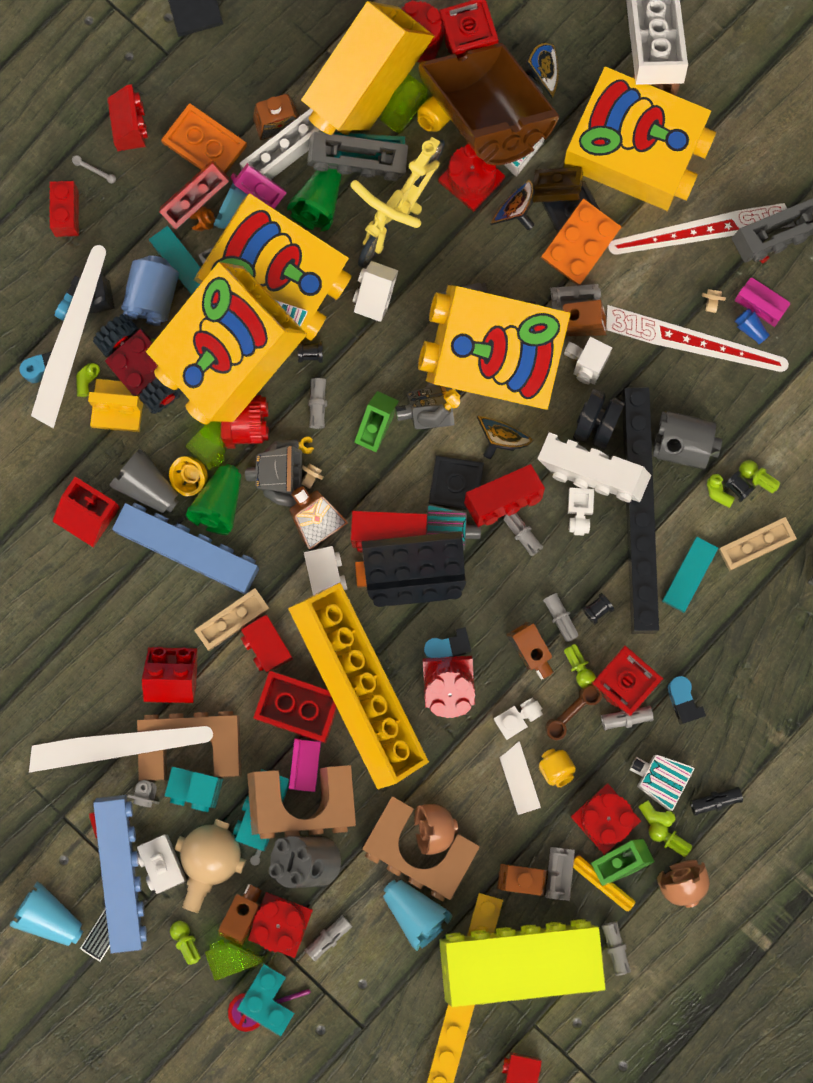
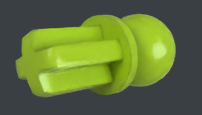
M746 460L741 463L739 471L743 478L753 479V485H759L770 493L778 490L780 482L766 473L767 470L765 468L759 470L757 463L752 460Z
M576 644L567 647L564 653L572 666L571 672L577 671V684L582 688L593 685L592 682L596 679L595 673L585 667L589 662L585 661Z
M653 823L649 827L650 838L656 842H666L664 848L670 847L683 857H686L691 851L692 845L677 836V831L674 830L670 834L668 827L661 823Z
M177 921L170 927V935L174 940L178 941L176 948L181 950L187 964H196L201 956L194 944L195 938L194 936H189L190 928L187 923Z

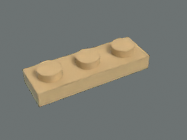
M786 517L718 550L728 570L731 571L797 538Z
M254 588L194 631L207 650L210 651L269 610V607L256 588Z

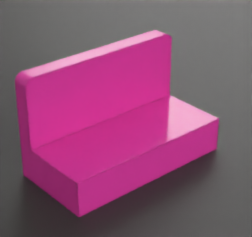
M248 163L239 175L235 173L231 175V179L236 187L246 194L250 193L273 209L276 208L286 195V191Z
M754 278L748 280L735 299L737 303L746 309L749 308L752 312L755 311L758 317L773 327L776 326L790 306L789 301Z
M294 739L289 789L316 792L321 742Z

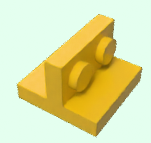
M96 379L95 391L89 392L88 402L92 406L90 426L99 429L140 432L143 402L139 397L133 396L121 381Z

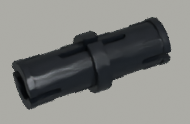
M735 787L719 793L714 791L709 796L690 800V806L694 816L712 810L718 812L722 810V807L742 803L743 796L740 788Z

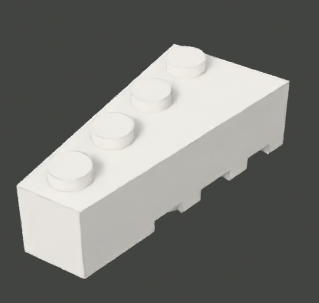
M548 433L538 460L553 474L552 477L564 483L567 480L573 481L574 485L583 489H587L589 486L595 488L596 492L606 496L612 493L617 495L618 499L625 502H630L631 500L641 501L651 474L643 466L616 456H612L610 460L608 455L592 448L588 452L587 449L578 445L577 442L568 439L566 444L561 442L557 435Z

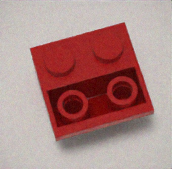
M132 84L126 85L107 98L113 140L117 151L146 147L144 138H148L147 126L144 124L143 116H145L144 105L140 99L139 92L135 93Z
M74 477L61 496L52 522L94 548L120 509V506L79 478Z
M148 647L142 675L144 702H194L197 680V648Z

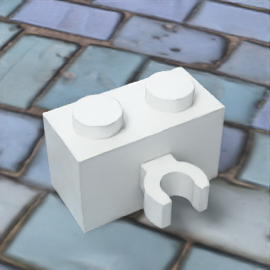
M373 261L370 262L366 269L362 268L358 282H361L360 289L357 288L353 298V302L356 303L354 312L381 322L388 310L398 270Z
M590 337L584 350L576 344L569 342L564 355L578 360L573 374L577 376L576 378L580 382L595 385L608 361L612 347Z
M167 834L137 847L139 851L138 862L141 867L145 866L149 876L146 877V881L151 891L155 890L156 894L187 881Z

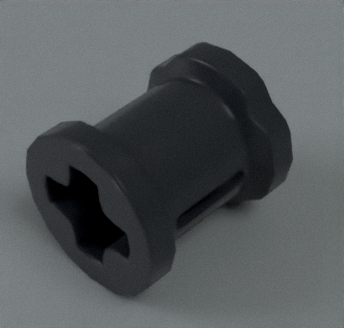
M301 341L298 345V362L318 360L319 363H323V341H319L318 344H303Z
M739 470L723 485L725 488L729 487L739 497L738 501L740 503L756 488L741 476Z
M600 593L598 599L588 606L584 605L582 610L587 618L596 625L598 619L607 612H613L614 607L607 597Z

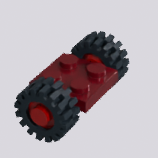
M122 314L119 317L116 316L113 321H108L107 325L102 326L101 331L96 333L93 342L103 355L108 357L105 360L107 365L133 396H138L152 414L161 412L163 408L166 409L169 404H173L174 400L180 397V394H183L179 388L178 390H172L157 379L154 370L158 365L146 353L153 342L142 329H138L127 314Z

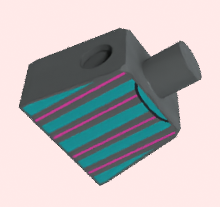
M428 505L426 535L462 531L463 550H465L466 539H480L481 526L477 527L476 524H466V512Z

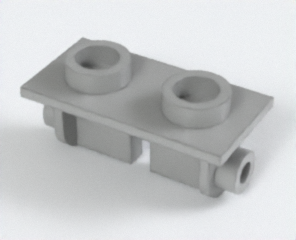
M598 284L550 288L552 309L563 311L564 304L600 300L601 290Z
M142 780L138 782L134 796L128 795L129 798L134 799L133 804L151 808L152 803L159 804L158 801H154L157 786L150 781Z
M550 847L545 898L570 901L575 850Z

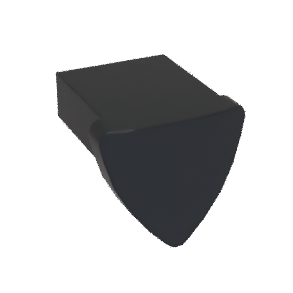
M100 274L95 289L96 299L92 300L88 313H99L115 309L110 281Z

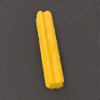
M581 856L574 858L573 868L625 911L632 909L635 900L613 882L602 886L593 866Z

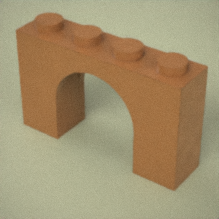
M233 711L218 712V716L209 717L208 712L193 713L194 717L184 718V714H169V719H159V715H144V720H137L138 732L201 726L210 727L213 731V737L210 741L213 747L214 777H241L240 717L237 715L233 716ZM167 749L138 754L139 781L167 780Z
M351 765L320 768L321 803L314 815L305 820L293 817L284 808L280 794L279 770L248 773L252 835L260 834V839L275 838V833L284 832L285 837L300 836L299 831L305 830L309 831V835L324 834V829L329 828L333 829V833L348 832L347 827L356 826Z
M392 796L362 849L367 852L365 857L377 864L379 860L387 863L388 867L386 869L397 876H400L401 873L406 874L410 877L408 882L422 889L423 885L432 889L430 895L442 902L445 898L451 900L480 846L457 834L446 856L438 865L428 869L411 866L400 853L399 837L414 808Z

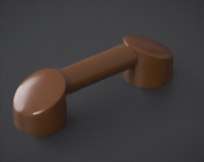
M594 685L581 688L579 698L557 719H550L546 723L545 731L547 736L553 740L564 738L567 732L565 724L586 704H598L601 701L602 692Z

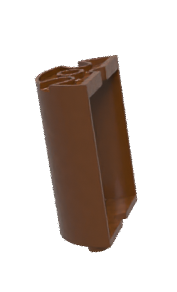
M503 43L467 51L459 59L453 54L419 63V74L422 82L476 155L487 164L504 165L520 160L535 150L533 146L542 137L546 140L556 126L559 118L558 113Z

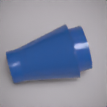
M749 308L735 320L738 325L737 328L758 344L762 343L770 335L756 312H752Z

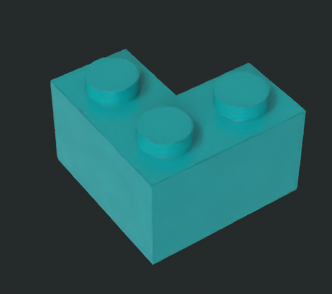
M172 767L165 796L171 797L170 803L184 806L186 801L192 803L191 808L208 812L209 808L216 809L223 779Z
M264 964L237 1011L281 1037L294 1015L293 1012L273 1001L286 977Z

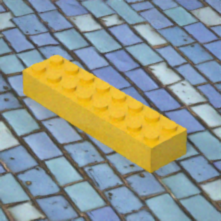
M341 583L328 587L288 608L377 789L394 785L427 764L429 761Z

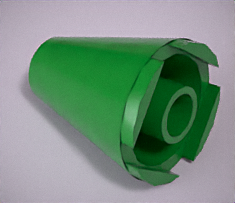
M328 168V171L316 170L289 201L287 211L291 210V218L310 230H313L314 227L321 228L320 231L329 230L333 223L342 174L338 173L336 169Z
M226 464L217 469L187 509L186 517L198 527L200 523L206 525V531L215 534L227 535L232 531L242 477L238 472V468Z

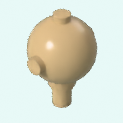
M215 819L214 825L200 826L189 833L186 838L179 837L175 850L180 852L182 867L189 876L187 885H189L188 892L182 908L199 913L204 897H206L207 892H211L213 885L227 881L235 872L242 873L246 859L241 858L239 843L235 841V836L228 830L229 823Z

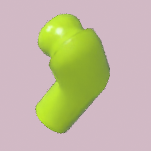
M96 363L85 365L77 373V396H89V383L100 373V367Z
M712 474L707 480L710 498L730 508L735 497L724 492L722 476Z
M649 800L638 806L650 825L661 823L666 827H670L675 822L673 812L655 811Z

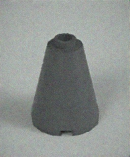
M141 448L120 470L117 478L115 477L109 485L113 489L161 513H164L165 510L171 512L179 502L175 499L178 493Z

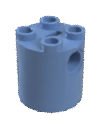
M147 256L132 261L125 298L121 307L124 311L123 315L127 314L130 319H137V317L147 319L146 323L160 326L161 322L168 321L179 272L166 259L158 256Z

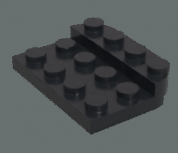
M462 531L362 541L367 593L375 606L384 607L458 599L462 596V591L466 585Z

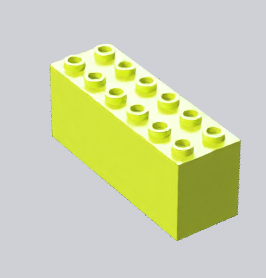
M580 919L570 921L571 925L561 924V922L546 923V928L536 927V925H523L519 931H515L511 927L497 928L496 933L491 934L486 932V930L471 931V936H464L461 933L445 934L446 938L439 939L445 1002L451 1007L605 990L599 927L592 925L591 921Z

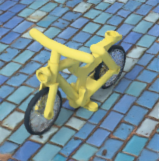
M431 137L430 140L423 143L422 152L419 157L409 163V169L412 171L403 188L396 190L386 204L373 196L359 181L353 180L351 182V188L371 207L377 210L374 220L365 229L367 234L363 241L365 246L358 259L359 267L367 266L376 254L382 252L384 248L383 243L388 232V222L395 220L414 228L421 226L420 219L409 214L412 212L418 215L422 212V207L416 201L440 165L438 160L445 145L443 139L436 140Z

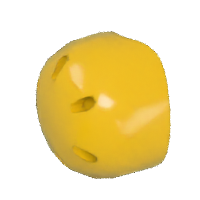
M183 456L173 462L170 467L169 478L172 487L183 496H193L199 493L207 484L208 473L205 465L199 459Z

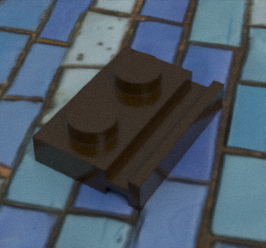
M582 167L535 170L533 202L580 200L583 180Z

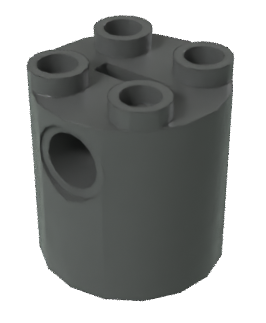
M662 411L659 433H656L653 444V457L705 470L710 456L718 458L721 450L722 438L715 437L717 423L675 412Z
M288 836L280 838L276 841L271 854L269 874L284 887H323L331 884L337 878L341 868L340 852L334 841L325 836Z

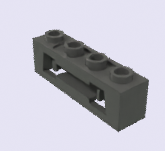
M313 132L309 140L307 165L314 166V169L318 171H328V168L336 169L340 174L358 172L363 177L372 178L375 175L384 176L385 180L397 181L398 178L406 174L408 145ZM337 151L375 156L376 153H381L378 156V161L347 156L334 158L337 155Z
M813 198L740 228L731 239L744 263L751 260L758 262L767 257V253L774 251L777 254L788 247L787 245L791 243L798 245L807 240L808 236L813 235ZM801 216L796 220L798 226L774 235L769 241L763 243L768 238L767 233L791 224L795 218Z

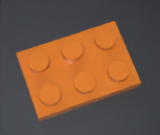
M190 103L161 139L164 145L200 170L214 160L225 174L247 147V143Z
M583 198L540 258L579 286L621 229V226Z

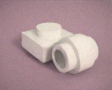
M569 488L568 513L576 514L574 518L569 520V532H572L574 535L584 536V533L589 534L590 519H585L584 515L593 514L594 489Z
M533 697L520 705L522 708L520 713L513 706L494 718L495 723L506 740L528 727L523 719L528 718L532 722L543 715L541 705Z

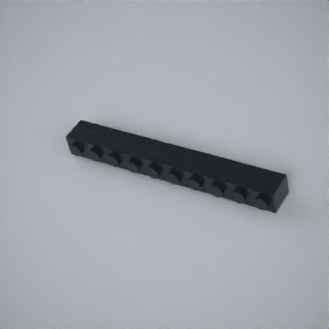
M649 387L625 388L622 393V400L625 401L622 409L624 460L643 466L651 474L641 501L631 500L626 502L631 634H656L659 631L650 392Z

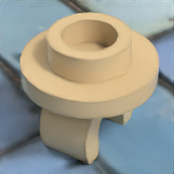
M708 289L707 294L702 293V297L708 298L705 311L716 313L718 300H726V297L721 296L722 291Z
M310 463L307 467L302 465L301 469L306 471L302 478V485L310 489L315 478L323 480L324 476L320 474L322 471L320 468Z

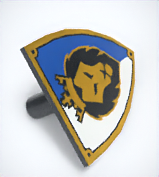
M543 43L532 49L526 61L531 69L525 71V73L532 78L537 77L552 98L558 83V62L554 45Z
M530 180L526 181L508 197L490 223L491 225L517 218L527 230L533 228L534 223L526 215L533 204L535 193L534 185Z
M477 416L489 442L483 453L484 457L492 459L497 448L514 451L515 449L527 447L533 442V439L510 425L494 419Z

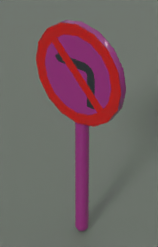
M306 989L274 1001L281 1004L310 994L311 991ZM246 993L234 997L228 1008V1019L237 1030L248 1032L257 1029L260 1024L237 1011Z

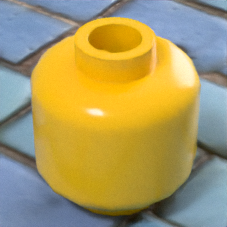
M433 96L429 97L417 111L418 123L426 131L438 132L450 121V118Z
M550 749L543 753V759L539 763V770L549 785L562 787L574 779L573 774L576 767L566 751Z

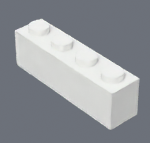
M310 108L240 162L241 170L248 163L271 180L309 151V140L313 132L325 133L308 119L313 110Z
M333 546L304 552L313 595L337 583H341L343 589L347 590L345 576H339L338 567L342 566L340 553L334 552Z

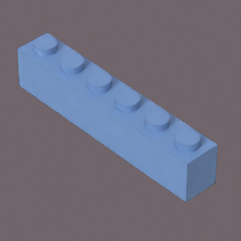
M133 503L132 506L124 504L112 528L116 534L245 595L248 593L259 571L258 566L255 565L256 560L246 555H242L240 558L233 554V549L223 544L217 547L211 544L212 540L202 534L196 537L189 533V528L177 523L176 527L168 524L169 519L160 514L149 515L145 513L147 509L139 504Z
M126 795L96 798L93 804L111 953L142 950L143 942L147 941L146 926H141V917L144 916L143 901L138 900V892L141 891L140 876L135 874V867L139 866L138 853L137 851L133 852L132 842L136 841L134 826L130 827L129 817H133L132 802H127Z

